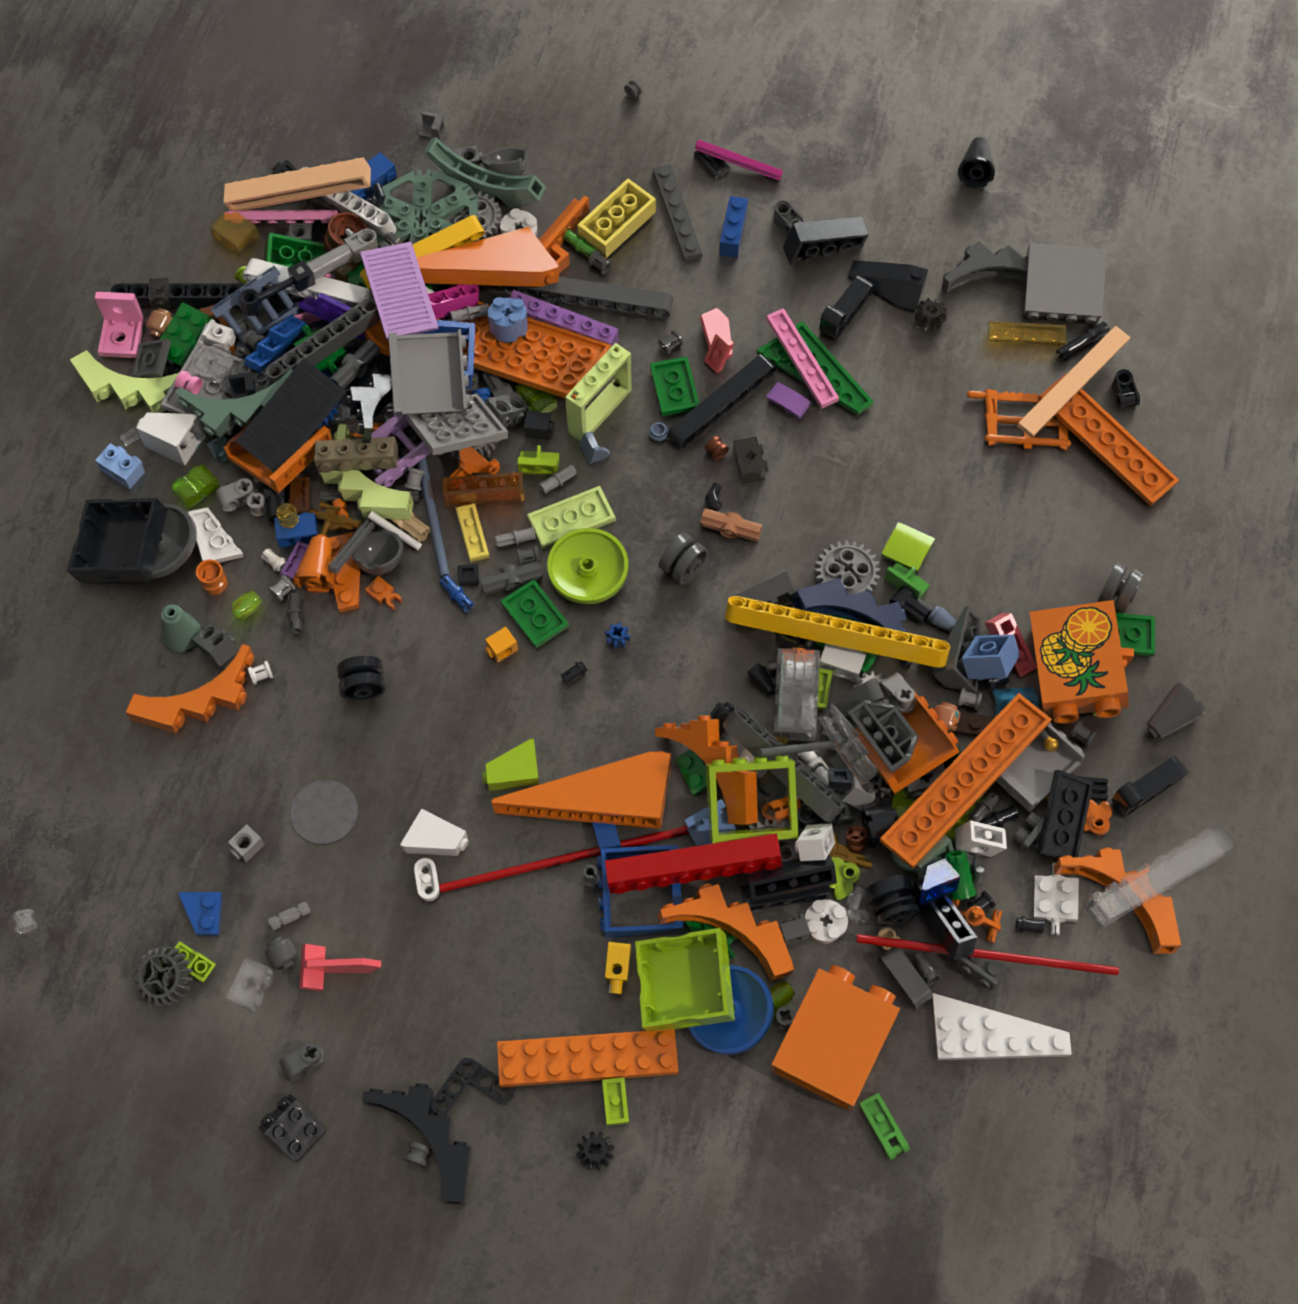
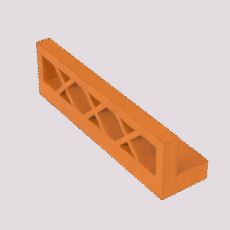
M585 195L580 201L574 198L539 239L550 255V247L555 243L561 246L565 241L563 239L565 232L569 229L573 231L590 212L589 198Z

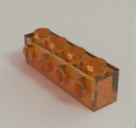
M522 472L442 478L446 507L473 503L525 501Z

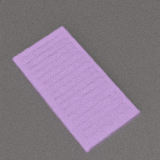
M406 242L360 252L386 339L389 340V333L397 332V335H412L437 330L438 324L412 243Z

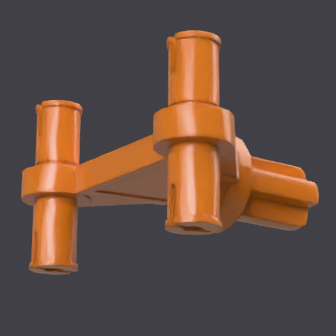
M473 447L463 448L459 450L460 461L458 463L460 466L449 476V480L454 485H458L467 474L471 475L473 472L495 475L500 469V464L497 459H492L489 462Z
M956 900V903L954 904L957 909H958L960 900ZM979 906L970 907L967 911H959L969 925L987 927L989 931L985 941L989 942L991 938L990 943H995L997 931L1001 929L999 923L1002 911L999 910L998 912V910L994 909L991 920L985 917L984 911Z

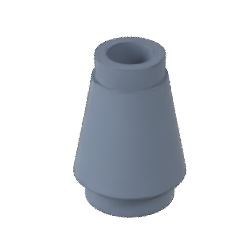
M937 605L927 618L931 621V624L949 632L952 631L957 622L943 607L940 608Z

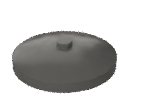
M163 504L168 511L151 579L166 576L181 567L191 555L196 543L197 530L194 520L183 508L174 504Z

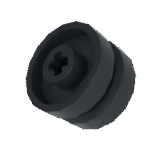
M355 656L347 658L338 664V678L341 680L339 682V691L342 698L351 701H364L379 697L385 692V680L382 676L384 671L381 659L373 656Z

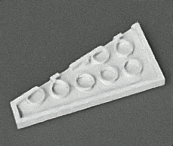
M932 993L937 1060L1067 1057L1072 1055L1069 1032Z

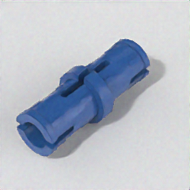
M449 575L444 576L448 584L443 579L439 581V584L449 593V598L452 601H456L464 612L469 611L465 603L472 609L474 603L464 594V589L461 586L458 587Z

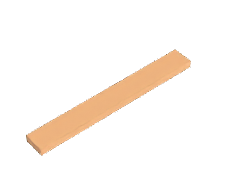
M1115 326L1017 426L1033 438L1131 337Z

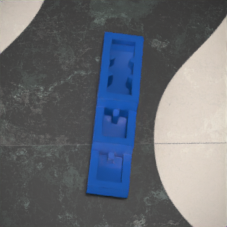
M292 315L288 316L269 329L268 337L257 344L256 351L245 358L244 365L261 373L288 349L302 332L301 328L305 327L307 323Z

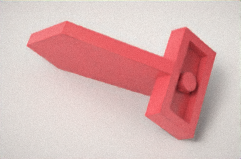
M718 308L702 314L700 321L709 348L704 362L718 373L722 371L726 360L731 358L734 343L731 341L729 319Z
M304 944L302 945L299 989L321 991L323 990L324 973H371L381 968V961L366 958L325 960L326 947Z

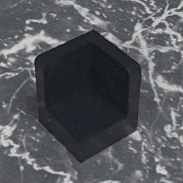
M252 372L228 376L233 399L257 393Z

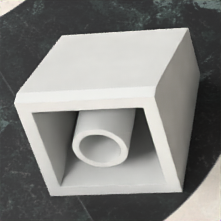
M147 412L138 421L136 427L145 448L184 466L206 436L199 417L195 414Z

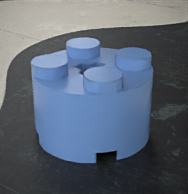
M501 297L493 300L488 309L489 331L491 335L493 334L495 339L501 342H514L521 335L523 337L528 330L527 311L523 300Z

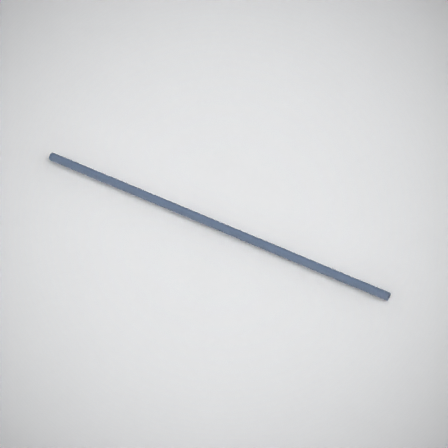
M424 457L417 463V467L420 470L426 471L422 476L421 486L439 576L444 578V576H450L427 461L426 457Z

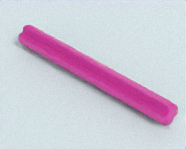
M698 140L695 145V150L764 176L775 180H780L783 171L781 169L711 143Z

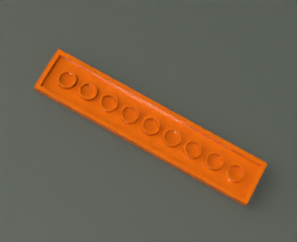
M1018 693L880 838V842L913 869L1051 723L1052 719Z

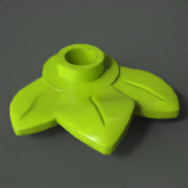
M831 857L835 864L837 884L829 886L834 888L835 899L841 900L851 894L853 883L860 877V869L854 863H845L838 857ZM851 869L853 876H847L846 870Z

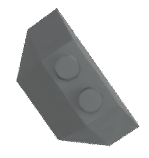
M864 700L848 711V714L892 773L910 761L919 737L896 706Z

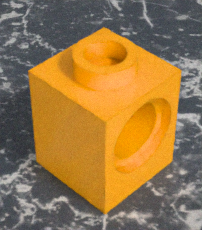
M507 627L502 628L485 639V651L490 658L494 657L497 663L518 651L517 641Z

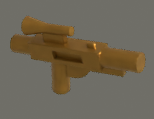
M323 501L320 502L319 508L326 509V512L315 509L310 511V513H315L316 518L325 520L318 533L325 536L329 530H337L340 527L353 530V527L359 528L362 524V521L348 518L344 514L342 516L336 515V511H340V507L329 505Z
M833 833L835 844L829 853L831 857H838L845 863L851 862L860 867L872 868L873 861L865 859V855L850 852L845 845L838 844L839 834Z

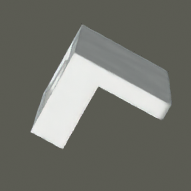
M826 643L818 668L833 670V676L856 683V679L860 676L866 653Z

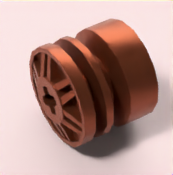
M348 212L338 213L333 216L328 224L323 241L325 252L327 253L344 244V239L348 238L345 234V229L349 228L354 234L367 229L365 222L358 215Z

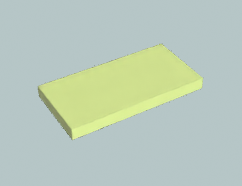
M600 486L527 514L528 521L534 529L542 550L553 546L558 539L573 530L581 528L597 529L616 521V517Z

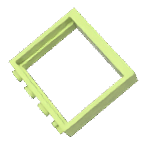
M617 343L604 354L565 397L568 433L581 441L584 433H593L632 391L631 353ZM614 375V379L611 381V383L585 410V406ZM573 394L577 395L576 400L571 398Z

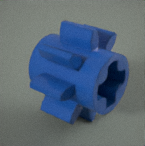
M621 622L614 626L610 624V631H605V636L608 637L607 645L612 644L614 649L620 646L625 648V640L630 641V635L627 634L629 628L621 626Z

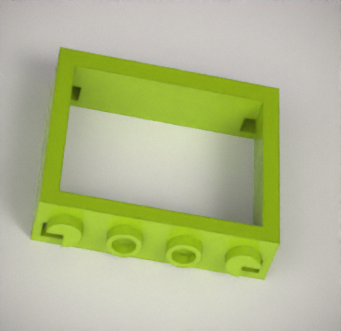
M779 755L775 756V760H767V757H754V761H746V758H734L733 762L724 763L723 759L711 761L712 764H706L709 841L713 844L777 833L778 840L798 838L794 760L788 759V756ZM787 768L789 827L719 832L716 772Z

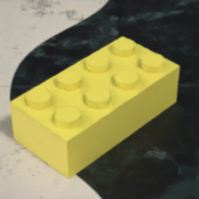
M628 178L578 224V236L585 238L586 242L599 250L603 257L607 258L656 213V198Z

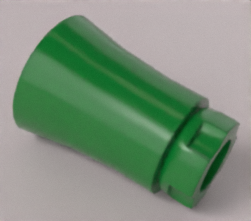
M954 850L947 852L945 855L946 894L952 900H963L975 896L977 892L972 880L966 851Z

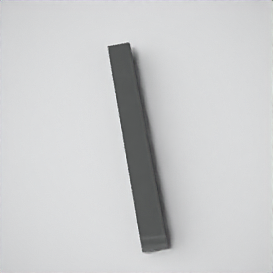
M559 277V282L543 287L477 285L481 291L511 295L513 290L540 300H546L548 295H552V298H559V303L658 318H668L673 303L672 295L664 292Z

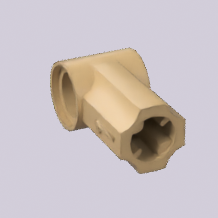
M413 512L410 520L388 519L391 524L418 542L424 541L430 532V527L417 519Z

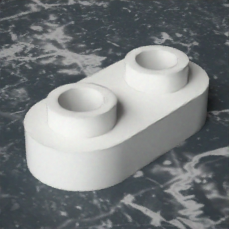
M422 858L414 866L417 891L422 900L433 901L440 893L436 866L431 859ZM428 868L429 872L424 874L422 870ZM428 888L433 889L430 894H426L425 891Z

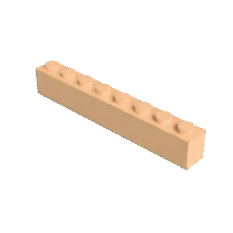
M363 157L225 184L223 203L229 210H251L370 187L371 168Z

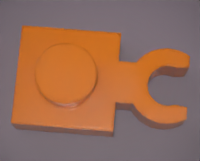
M380 576L365 589L366 594L380 605L386 601L388 608L391 610L395 609V606L391 603L393 600L402 602L401 596L393 593L394 588Z

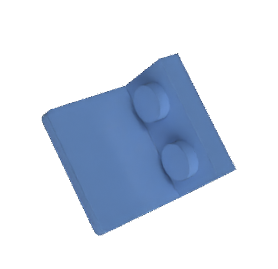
M718 800L719 832L737 831L734 824H728L727 812L724 808L726 805L723 800ZM708 807L683 820L696 846L712 844L709 841Z

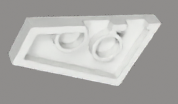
M208 507L188 512L196 525V543L202 561L212 559L220 563L243 557L242 551L236 547L232 538L226 534Z

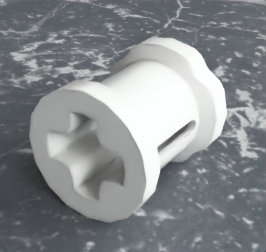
M264 661V664L254 668L248 667L254 685L257 684V681L268 677L270 679L274 678L268 661Z

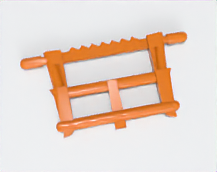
M985 389L984 392H967L968 398H985L986 414L984 416L986 418L987 435H985L984 440L988 442V446H992L995 443L1024 444V449L1030 450L1032 445L1059 447L1061 450L1067 451V447L1071 445V441L1068 440L1069 429L1059 419H1051L1045 425L1058 427V439L1031 438L1024 431V437L997 435V423L1018 424L1024 418L997 415V401L1039 403L1037 400L1039 395L1036 393L1032 395L1029 392L1026 394L1022 392L1016 394L1014 391L1011 393L1007 391L997 393V390Z

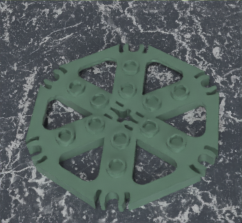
M418 169L417 176L415 170L382 187L386 198L379 209L386 212L390 218L398 221L394 224L396 226L395 235L402 242L410 238V242L413 245L453 225V223L445 219L466 208H469V216L476 215L478 219V198L476 194L469 196L473 193L472 188L468 184L433 169V174H431L430 169H427V174L422 175L421 170ZM436 181H442L456 188L454 193L433 203V188ZM405 183H413L412 205L392 197L390 192ZM422 216H423L424 220L422 221L421 226H420L419 221L421 220V218H422ZM376 233L378 244L386 240L385 237Z

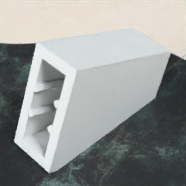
M421 809L400 846L402 852L409 854L458 856L460 851L465 850L469 840L465 830Z

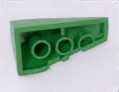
M269 233L265 243L263 261L291 267L303 260L308 263L326 252L323 243Z

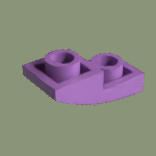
M779 382L776 383L766 396L770 402L783 407L785 412L801 418L811 405L808 399Z

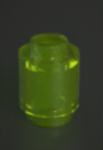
M253 590L245 592L231 604L233 607L231 611L238 619L242 618L245 620L260 607L262 600Z
M785 980L781 983L778 982L770 989L774 1012L776 1013L780 1007L788 1004L793 999L792 996L795 995V991Z

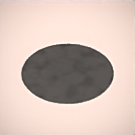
M320 780L305 786L294 798L290 810V818L295 831L303 839L316 844H328L343 838L353 828L358 815V805L354 794L345 785L332 780Z

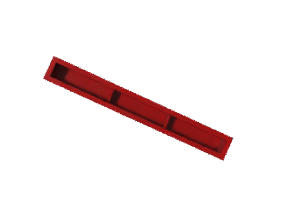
M777 833L607 860L605 861L610 894H623L627 891H643L647 888L666 887L670 884H686L695 880H710L720 876L730 877L734 874L753 873L764 869L773 870L777 867H782Z

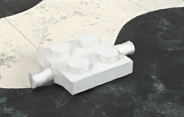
M1052 863V875H1035L1033 919L1051 922L1050 934L1054 936L1056 927V936L1060 935V923L1078 921L1079 878L1064 877L1061 874L1055 875L1054 865L1056 863Z

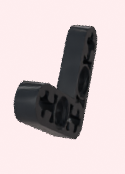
M464 1058L458 1063L433 1098L431 1108L433 1113L442 1112L449 1114L470 1084L501 1105L510 1104L514 1099L515 1093L513 1087L500 1088L499 1084L497 1086L502 1091L509 1089V1097L501 1099V1095L497 1090L491 1093L497 1082H499V1077L474 1059ZM470 1064H472L473 1072H467L465 1074L464 1079L467 1081L464 1083V1081L456 1075L459 1074L460 1076H462L464 1073L463 1066H469ZM485 1075L492 1078V1084L489 1087L480 1085V1079ZM454 1081L461 1084V1089L457 1093L449 1091V1085ZM444 1092L449 1097L454 1098L453 1101L448 1098L445 1102L447 1109L437 1111L438 1106L436 1104L438 1102L442 1103L446 1099L445 1095H443Z

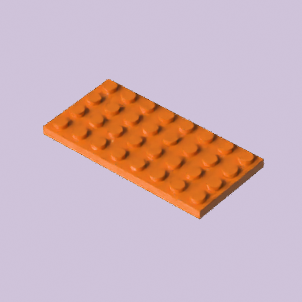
M478 302V306L485 304L482 302ZM488 316L474 318L473 321H460L475 323L474 368L562 398L568 395L611 348V344L528 317L527 333L523 337L522 335L518 337L517 341L501 342L495 339V336L491 335L489 331ZM466 342V347H462L463 355H466L468 360V342ZM573 394L571 398L576 400L577 395Z

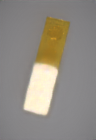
M989 321L988 342L1065 346L1066 325Z

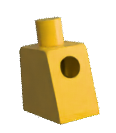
M608 942L605 979L610 981L608 992L610 994L621 995L623 983H628L632 951L631 944ZM621 967V973L614 974V968Z

